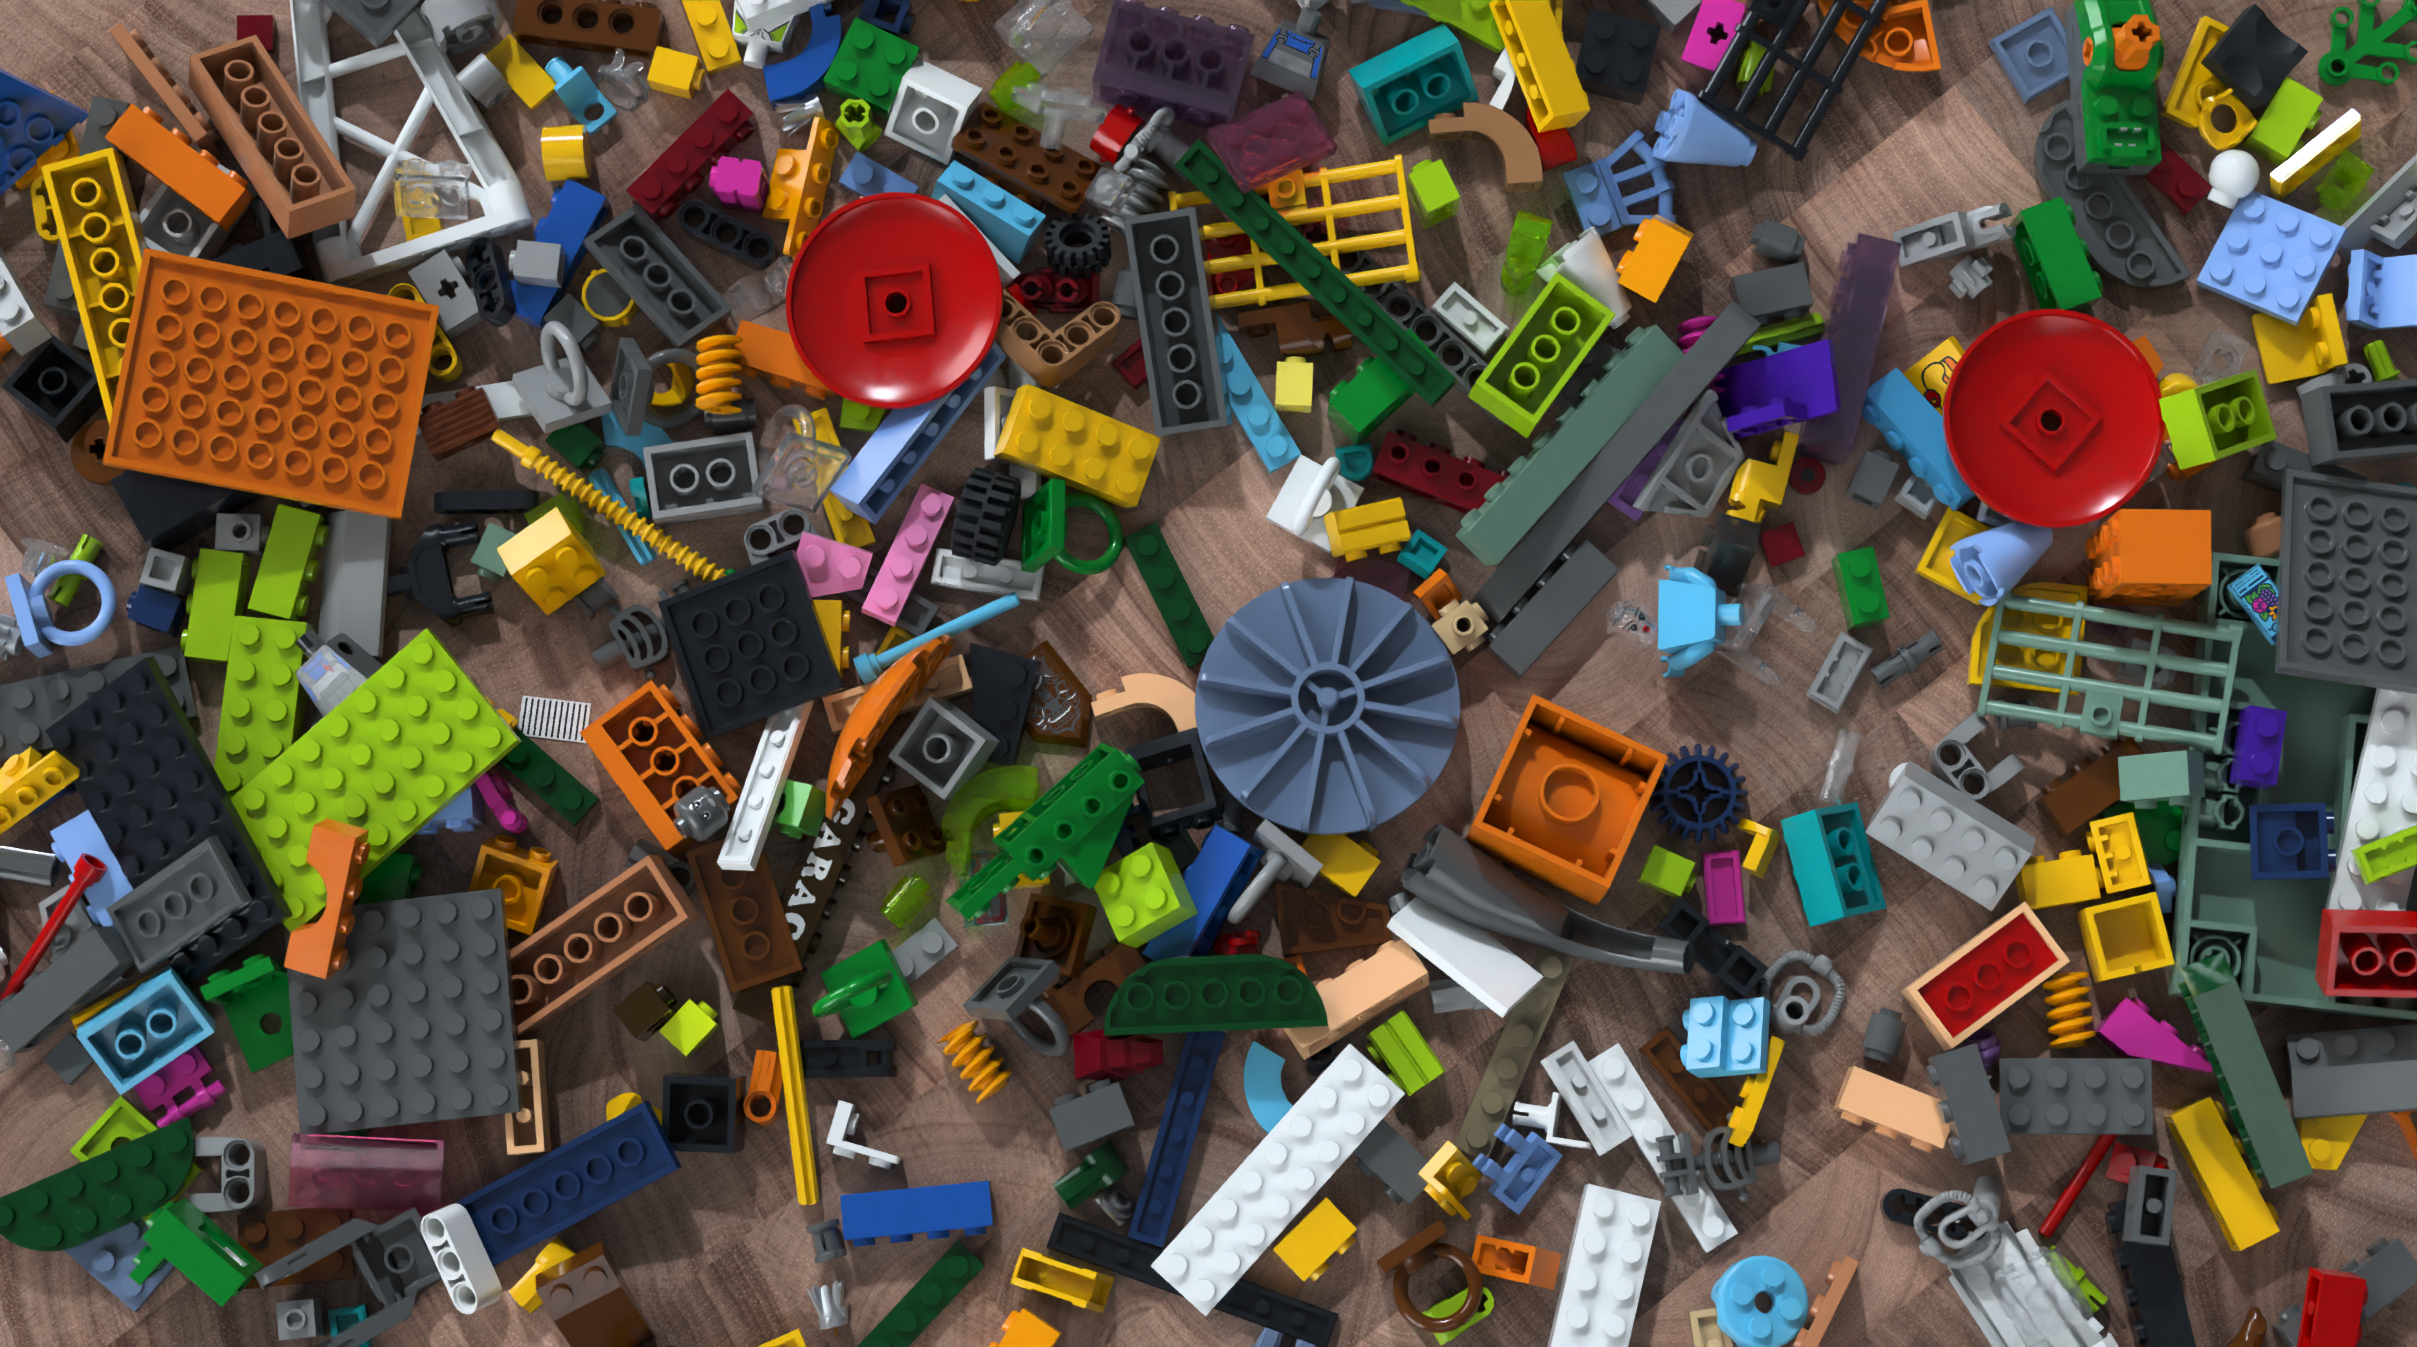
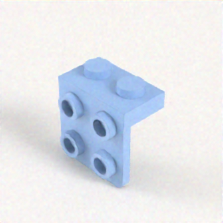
M2365 249L2351 250V262L2347 271L2349 288L2348 298L2345 302L2346 321L2369 331L2417 327V254L2383 258Z

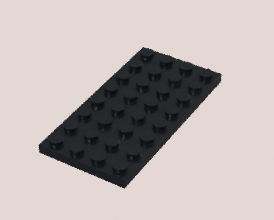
M154 656L142 659L45 730L56 751L80 770L79 778L74 780L73 783L133 889L143 884L209 837L218 835L253 901L167 958L186 985L194 983L293 916Z

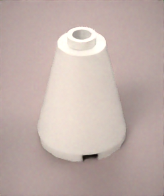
M1593 226L1578 235L1579 241L1568 242L1540 265L1541 268L1537 269L1536 272L1547 283L1557 272L1616 314L1609 324L1614 330L1631 317L1628 311L1632 308V305L1623 285L1617 282L1619 279L1618 274L1598 231Z

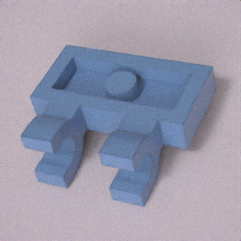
M1502 1123L1494 1133V1136L1516 1153L1504 1169L1482 1153L1477 1156L1472 1165L1493 1181L1487 1191L1519 1215L1563 1155L1531 1131L1525 1139L1517 1131L1510 1129Z

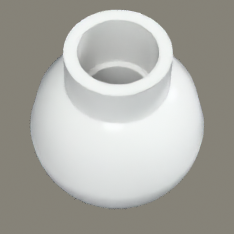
M2239 149L2226 150L2217 155L2210 165L2208 176L2212 188L2207 199L2234 210L2239 198H2244L2250 194L2259 182L2260 170L2254 157L2248 152Z

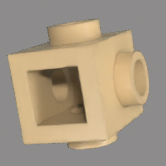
M1454 599L1438 611L1442 618L1431 625L1450 656H1452L1462 648H1465L1469 653L1486 640L1482 634L1488 630L1485 622L1489 618L1477 602L1471 605L1468 600H1465L1459 604ZM1459 619L1467 623V630L1465 632L1457 629L1456 623Z

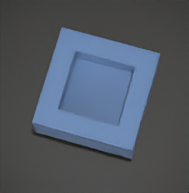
M2160 862L2148 864L2153 884L2146 885V894L2156 892L2162 914L2172 912V897H2176L2175 880L2172 875L2168 876Z

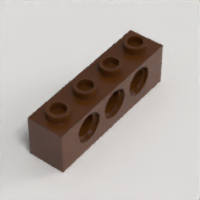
M517 0L512 34L518 43L653 60L656 47H661L665 18L661 9H657L656 5L648 2H636L635 6L621 4L620 0ZM550 13H563L558 23L547 24L545 22ZM595 16L598 18V22L593 28L584 29L581 27V23L586 17ZM623 21L634 23L633 28L627 33H618L616 31L617 26Z

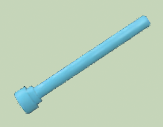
M1012 592L879 655H876L875 652L870 655L867 652L853 658L855 667L863 683H871L879 677V674L884 672L883 668L894 664L918 646L944 634L952 637L1020 605V599L1016 592Z

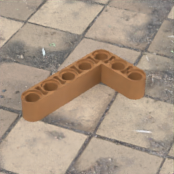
M1003 288L1002 318L995 341L1036 382L1042 386L1054 387L1061 384L1114 344L1121 314L1114 304L1106 301L1097 302L1055 333H1052Z

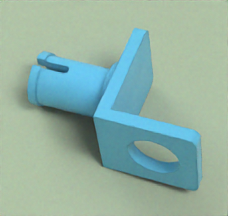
M562 56L554 57L547 63L545 72L557 83L554 86V90L578 122L586 125L587 132L590 135H594L618 115L617 110L597 89L582 66L573 70ZM599 104L604 107L603 115L599 119L590 121L585 118L586 110L590 106Z

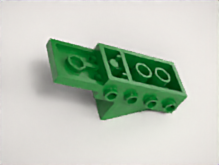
M1104 743L1098 745L991 840L1001 852L953 893L946 902L967 921L972 916L974 919H977L991 907L990 900L1000 891L1002 894H1005L1020 881L1017 877L1019 874L1033 882L1037 878L1043 880L1057 868L1055 863L1057 860L1077 883L1091 890L1100 877L1137 789L1145 783L1139 775L1142 771L1140 765L1128 753L1125 755L1121 750L1118 751L1116 748Z

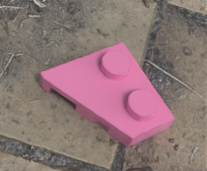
M803 531L796 554L811 596L817 597L862 589L873 552Z

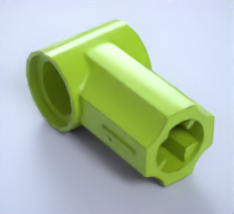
M849 98L840 106L841 115L834 126L859 152H862L879 138L882 129L873 120L871 107L866 101Z

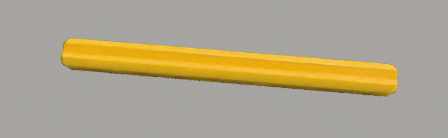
M782 985L772 988L771 994L799 1204L807 1206L818 1203L820 1198L793 988L788 985Z

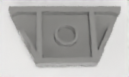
M1706 388L1700 395L1632 507L1648 512L1709 517L1745 458L1739 442L1733 437V432H1728L1727 417H1723L1716 403V400L1719 398L1715 391Z

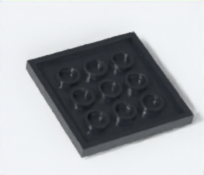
M794 550L787 551L658 602L706 740L715 739L844 689L801 565Z

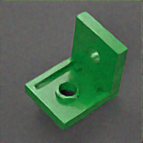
M258 954L242 962L244 967L230 973L229 969L211 975L208 977L209 983L200 987L205 1001L223 1006L251 1073L259 1072L294 1056L287 968L284 967L285 961L271 956L264 957V954ZM276 1013L282 1020V1026L277 1033L269 1035L263 1028V1021L269 1014Z

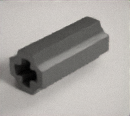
M0 846L1 879L54 887L60 871V860L55 854Z

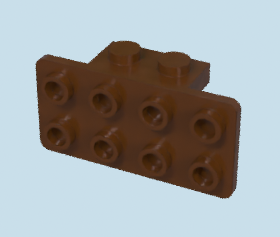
M985 102L977 106L960 132H957L951 143V148L954 151L980 164L977 174L1042 212L1045 201H1048L1068 213H1077L1105 172L1104 167Z

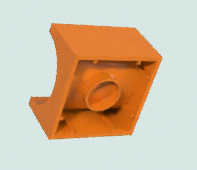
M1532 694L1465 839L1496 860L1597 906L1611 886L1668 756Z

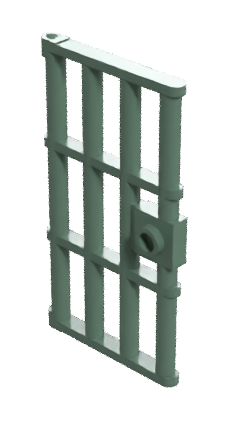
M2010 590L2000 602L1996 603L1977 716L1985 718L1986 714L2046 723L2055 725V729L2061 730L2063 726L2080 729V734L2117 740L2118 735L2135 737L2137 742H2143V739L2205 748L2214 750V754L2221 755L2240 645L2246 631L2244 625L2230 623V626L2227 627L2167 618L2164 613L2158 612L2154 616L2087 606L2084 601H2077L2076 604L2013 595V591ZM2005 608L2074 618L2070 639L2002 629ZM2082 620L2154 630L2150 651L2079 641ZM2162 632L2232 642L2229 663L2158 653ZM2000 643L2067 654L2064 675L1997 665L1995 662L1998 645ZM2076 655L2147 666L2144 687L2072 676ZM2157 667L2226 678L2223 699L2152 689L2155 669ZM1992 679L2061 689L2058 709L2052 710L1989 700ZM2069 691L2086 693L2082 714L2066 712ZM2124 699L2141 702L2137 723L2121 720ZM2149 703L2220 714L2217 735L2147 725Z

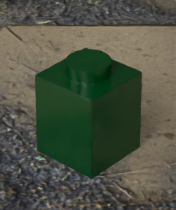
M582 423L555 430L545 440L550 448L583 474L588 468L591 470L595 469L605 456L603 452L606 448L605 443Z

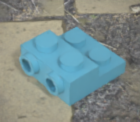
M1725 996L1690 999V1009L1684 1010L1682 1017L1684 1028L1688 1031V1043L1682 1045L1680 1050L1681 1061L1686 1070L1698 1078L1766 1073L1770 1001L1764 997L1729 1000Z

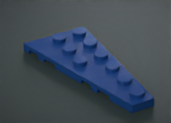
M0 69V196L29 171L45 151L52 145H58L65 138L64 134L78 122L81 124L89 115L86 110L3 69Z

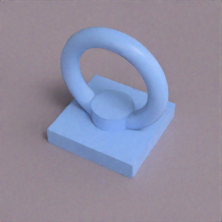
M83 560L59 561L45 568L32 584L20 573L4 577L24 646L38 658L53 654L50 641L64 646H78L95 640L106 631L114 618L117 603L114 586L106 573L92 563ZM67 574H79L89 578L98 587L102 599L101 610L96 620L88 627L73 632L63 631L54 627L53 615L47 598L44 595L47 587L55 579Z

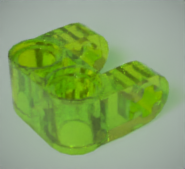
M1518 210L1500 274L1499 282L1501 288L1506 293L1519 296L1529 290L1537 265L1541 261L1553 220ZM1510 276L1524 280H1520L1518 285H1514L1511 283L1512 278Z

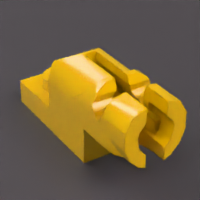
M1785 431L1780 441L1774 439L1769 455V461H1773L1774 465L1747 459L1738 468L1728 499V503L1738 510H1728L1725 513L1721 527L1722 532L1741 538L1755 539L1758 528L1767 512L1764 507L1778 510L1782 504L1800 435Z

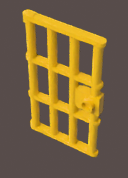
M1402 154L1394 155L1395 159L1329 170L1327 166L1319 167V171L1304 173L1302 169L1266 174L1267 180L1251 182L1250 179L1243 180L1258 195L1269 194L1270 206L1292 226L1326 221L1329 241L1312 245L1324 256H1331L1332 263L1340 271L1339 254L1406 244L1408 265L1345 274L1357 287L1406 280V283L1420 281L1421 271L1419 270L1416 258ZM1397 173L1399 194L1332 205L1330 184ZM1322 186L1324 206L1308 209L1306 188ZM1200 190L1179 194L1176 191L1168 192L1170 211L1213 203ZM1402 209L1404 229L1337 240L1334 219ZM1233 221L1203 225L1205 240L1245 233ZM1251 238V254L1208 260L1210 274L1254 268L1256 289L1214 295L1216 309L1254 303L1264 306L1267 305V301L1311 295L1298 282L1265 287L1262 266L1278 263L1265 251L1260 252V246Z

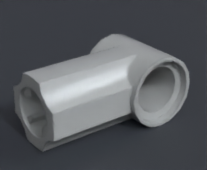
M1452 978L1429 982L1434 1014L1471 1008L1473 1011L1490 1009Z

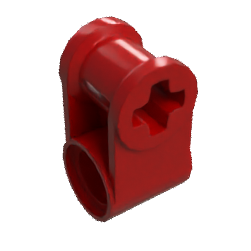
M1528 106L1524 121L1525 128L1537 146L1542 172L1577 160L1575 145L1568 130L1561 128L1538 132Z

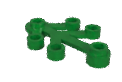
M2357 0L2360 8L2356 44L2346 52V29L2352 24L2354 14L2347 7L2336 8L2329 18L2332 27L2330 52L2324 54L2317 65L2320 79L2325 84L2333 87L2342 86L2351 78L2377 81L2382 86L2392 85L2398 79L2400 74L2399 68L2392 62H2385L2379 67L2356 64L2365 55L2405 60L2408 64L2416 65L2417 58L2412 57L2409 50L2410 48H2417V41H2412L2408 45L2383 42L2409 21L2417 22V7L2414 4V0H2403L2401 10L2375 30H2373L2375 7L2381 0H2375L2373 3L2366 0ZM2336 14L2345 15L2347 23H2339L2336 19ZM2331 63H2339L2342 66V72H2334L2331 68ZM2382 69H2389L2393 75L2392 79L2384 78Z

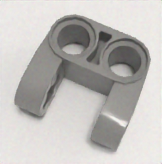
M790 508L750 526L744 534V544L751 565L770 559V556L799 544L802 532L798 535H789L785 532V523L790 517L797 516L802 518L805 523L803 531L818 535L806 513L797 508ZM765 531L771 536V543L765 550H756L752 547V537L757 532Z
M1977 711L1951 730L1933 747L1929 755V763L1940 779L1975 801L1982 799L2002 786L2024 768L2013 753L1988 772L1980 765L1964 745L1989 725L1984 717L1977 716ZM1942 748H1950L1955 752L1957 760L1954 766H1949L1942 762L1940 758ZM1966 776H1971L1978 780L1980 784L1978 794L1972 795L1965 791L1963 781Z
M195 1138L194 1156H222V1192L190 1194V1202L203 1213L250 1210L261 1205L266 1193V1154L262 1144L256 1140L244 1138ZM245 1145L249 1149L250 1157L248 1162L242 1165L238 1161V1151ZM243 1183H246L250 1190V1195L245 1202H241L237 1194L238 1188Z

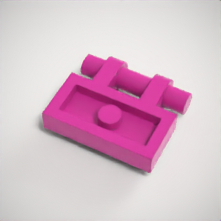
M487 771L475 781V784L500 824L513 834L524 833L528 828V819L523 813L514 809L509 800L514 794L504 777H500L498 773L493 775Z
M198 1044L134 1086L149 1112H155L162 1106L167 1110L168 1114L156 1121L159 1128L188 1116L190 1117L203 1107L206 1109L217 1103L216 1098L227 1092L221 1080L218 1079L209 1086L203 1080V1078L214 1072L215 1069ZM192 1087L196 1095L179 1105L175 1097Z

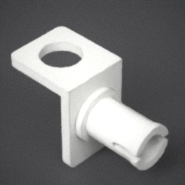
M1553 1092L1552 1102L1548 1107L1516 1101L1514 1111L1526 1113L1529 1116L1513 1114V1125L1545 1129V1133H1547L1546 1142L1550 1144L1592 1149V1144L1589 1142L1556 1137L1562 1100L1560 1093Z

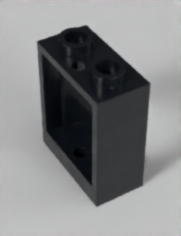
M1196 727L1125 749L1126 754H1130L1142 768L1139 775L1144 781L1143 772L1191 757L1195 759L1206 799L1205 802L1155 817L1146 781L1137 789L1146 829L1153 840H1170L1179 836L1180 832L1192 828L1196 830L1207 829L1213 826L1215 821L1223 819L1208 760L1203 752Z

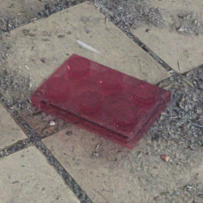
M1301 91L1211 128L1206 136L1242 193H1246L1332 156L1337 149L1336 143Z

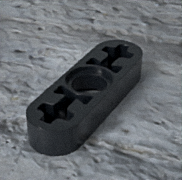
M480 237L472 242L466 253V262L478 312L481 318L493 326L502 327L513 318L516 304L501 247L486 237ZM496 275L492 285L486 289L488 281Z
M535 490L450 491L434 494V513L440 515L515 514L540 511V492Z
M1900 1188L1887 1191L1880 1201V1209L1883 1216L1889 1221L1914 1227L1913 1221H1911L1914 1213L1900 1211L1898 1216L1894 1215V1208L1889 1206V1201L1896 1200L1898 1195L1903 1196L1902 1202L1904 1204L1916 1206V1199H1920L1922 1202L1917 1208V1211H1919L1924 1204L1933 1198L1932 1196ZM1947 1202L1940 1207L1943 1209L1945 1217L1952 1213V1208L1958 1210L1965 1205ZM1966 1215L1960 1219H1969V1217ZM1925 1220L1927 1231L1938 1234L1939 1225L1931 1226ZM1952 1224L1953 1232L1948 1231V1226L1946 1227V1233L1951 1238L1962 1240L1968 1236L1964 1226ZM1985 1232L1982 1236H1980V1237H1979L1977 1240H1975V1241H1978V1240L1982 1239V1238L1986 1235L1987 1232Z

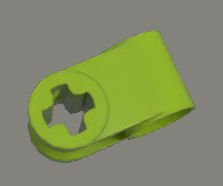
M1483 1286L1482 1295L1485 1294L1487 1296V1300L1483 1302L1485 1307L1483 1311L1479 1312L1477 1310L1473 1317L1458 1329L1445 1333H1433L1440 1346L1468 1330L1470 1326L1491 1313L1494 1307V1298L1486 1287ZM1468 1287L1452 1297L1445 1298L1422 1312V1314L1433 1318H1443L1452 1315L1465 1302Z

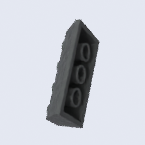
M2417 1024L2286 1035L2284 1057L2293 1120L2417 1111Z

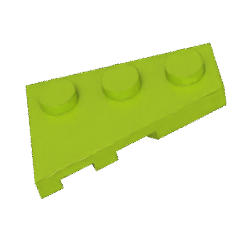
M1399 0L1408 6L1413 5L1428 13L1427 16L1437 22L1442 21L1459 30L1461 35L1496 54L1505 48L1489 6L1492 0Z

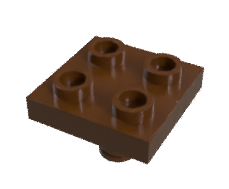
M919 784L879 793L866 799L878 828L867 834V843L875 853H881L887 849L894 867L937 857L947 851L942 833L936 826L928 807L927 798L922 793Z
M1031 893L1025 916L1020 923V935L1014 957L1053 960L1061 971L1058 975L1078 979L1098 907L1087 903Z

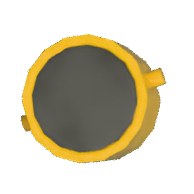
M605 268L591 271V275L586 279L582 288V302L585 309L600 325L605 327H620L631 324L630 320L636 315L639 306Z

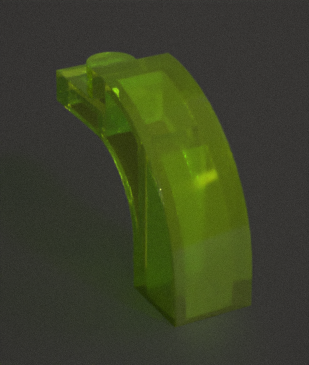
M1010 765L993 768L969 780L954 795L945 811L941 825L943 838L954 840L947 842L945 857L946 863H951L953 875L968 877L973 838L976 830L985 819L1002 811H1025L1038 799L1040 784L1038 767Z

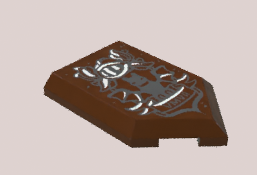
M1046 640L1024 656L1042 661L1025 730L1036 743L1087 748L1092 695Z

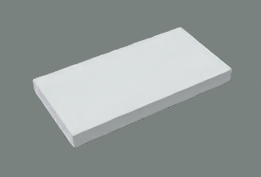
M1418 896L1395 914L1387 925L1392 932L1502 1018L1531 993L1543 979L1540 973L1481 927L1457 919Z

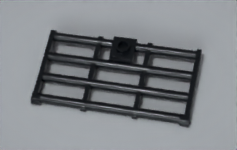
M1748 0L1744 9L1748 10L1741 24L1737 23L1734 31L1736 33L1704 90H1699L1696 97L1792 157L1793 160L1803 162L1809 151L1807 149L1808 144L1836 95H1841L1844 90L1841 86L1874 28L1880 27L1882 23L1880 18L1890 0H1874L1868 11L1851 0H1832L1834 2L1801 60L1796 59L1783 51L1811 0ZM1847 9L1863 20L1831 77L1828 79L1812 68L1844 11ZM1760 19L1778 29L1771 42L1753 32ZM1749 40L1766 51L1732 109L1716 99V96ZM1777 59H1780L1795 70L1764 125L1761 127L1745 117ZM1809 77L1822 85L1824 89L1791 145L1774 134L1806 78Z

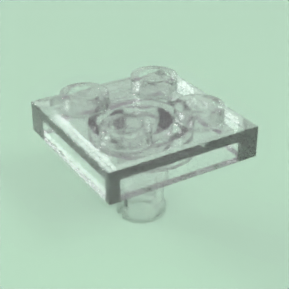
M1028 82L1027 87H1013L1012 101L1038 115L1045 116L1041 141H1039V145L1049 149L1055 147L1056 150H1062L1067 119L1104 124L1107 110L1095 104L1094 97L1082 95L1081 90L1060 87V92L1048 90L1049 86L1035 82Z

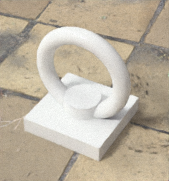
M1300 454L1267 514L1266 520L1330 554L1331 548L1329 535H1327L1324 523V515L1356 507L1365 488L1338 474L1341 467V462L1338 458L1330 457L1322 466Z

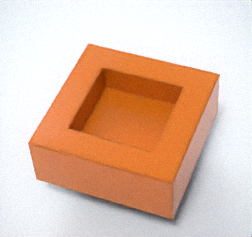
M1440 568L1413 591L1427 613L1436 621L1441 617L1438 613L1440 609L1454 599L1459 601L1463 597L1448 574Z

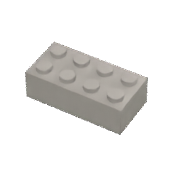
M1910 760L1872 815L1865 831L1871 837L1991 911L2031 856L2036 838Z

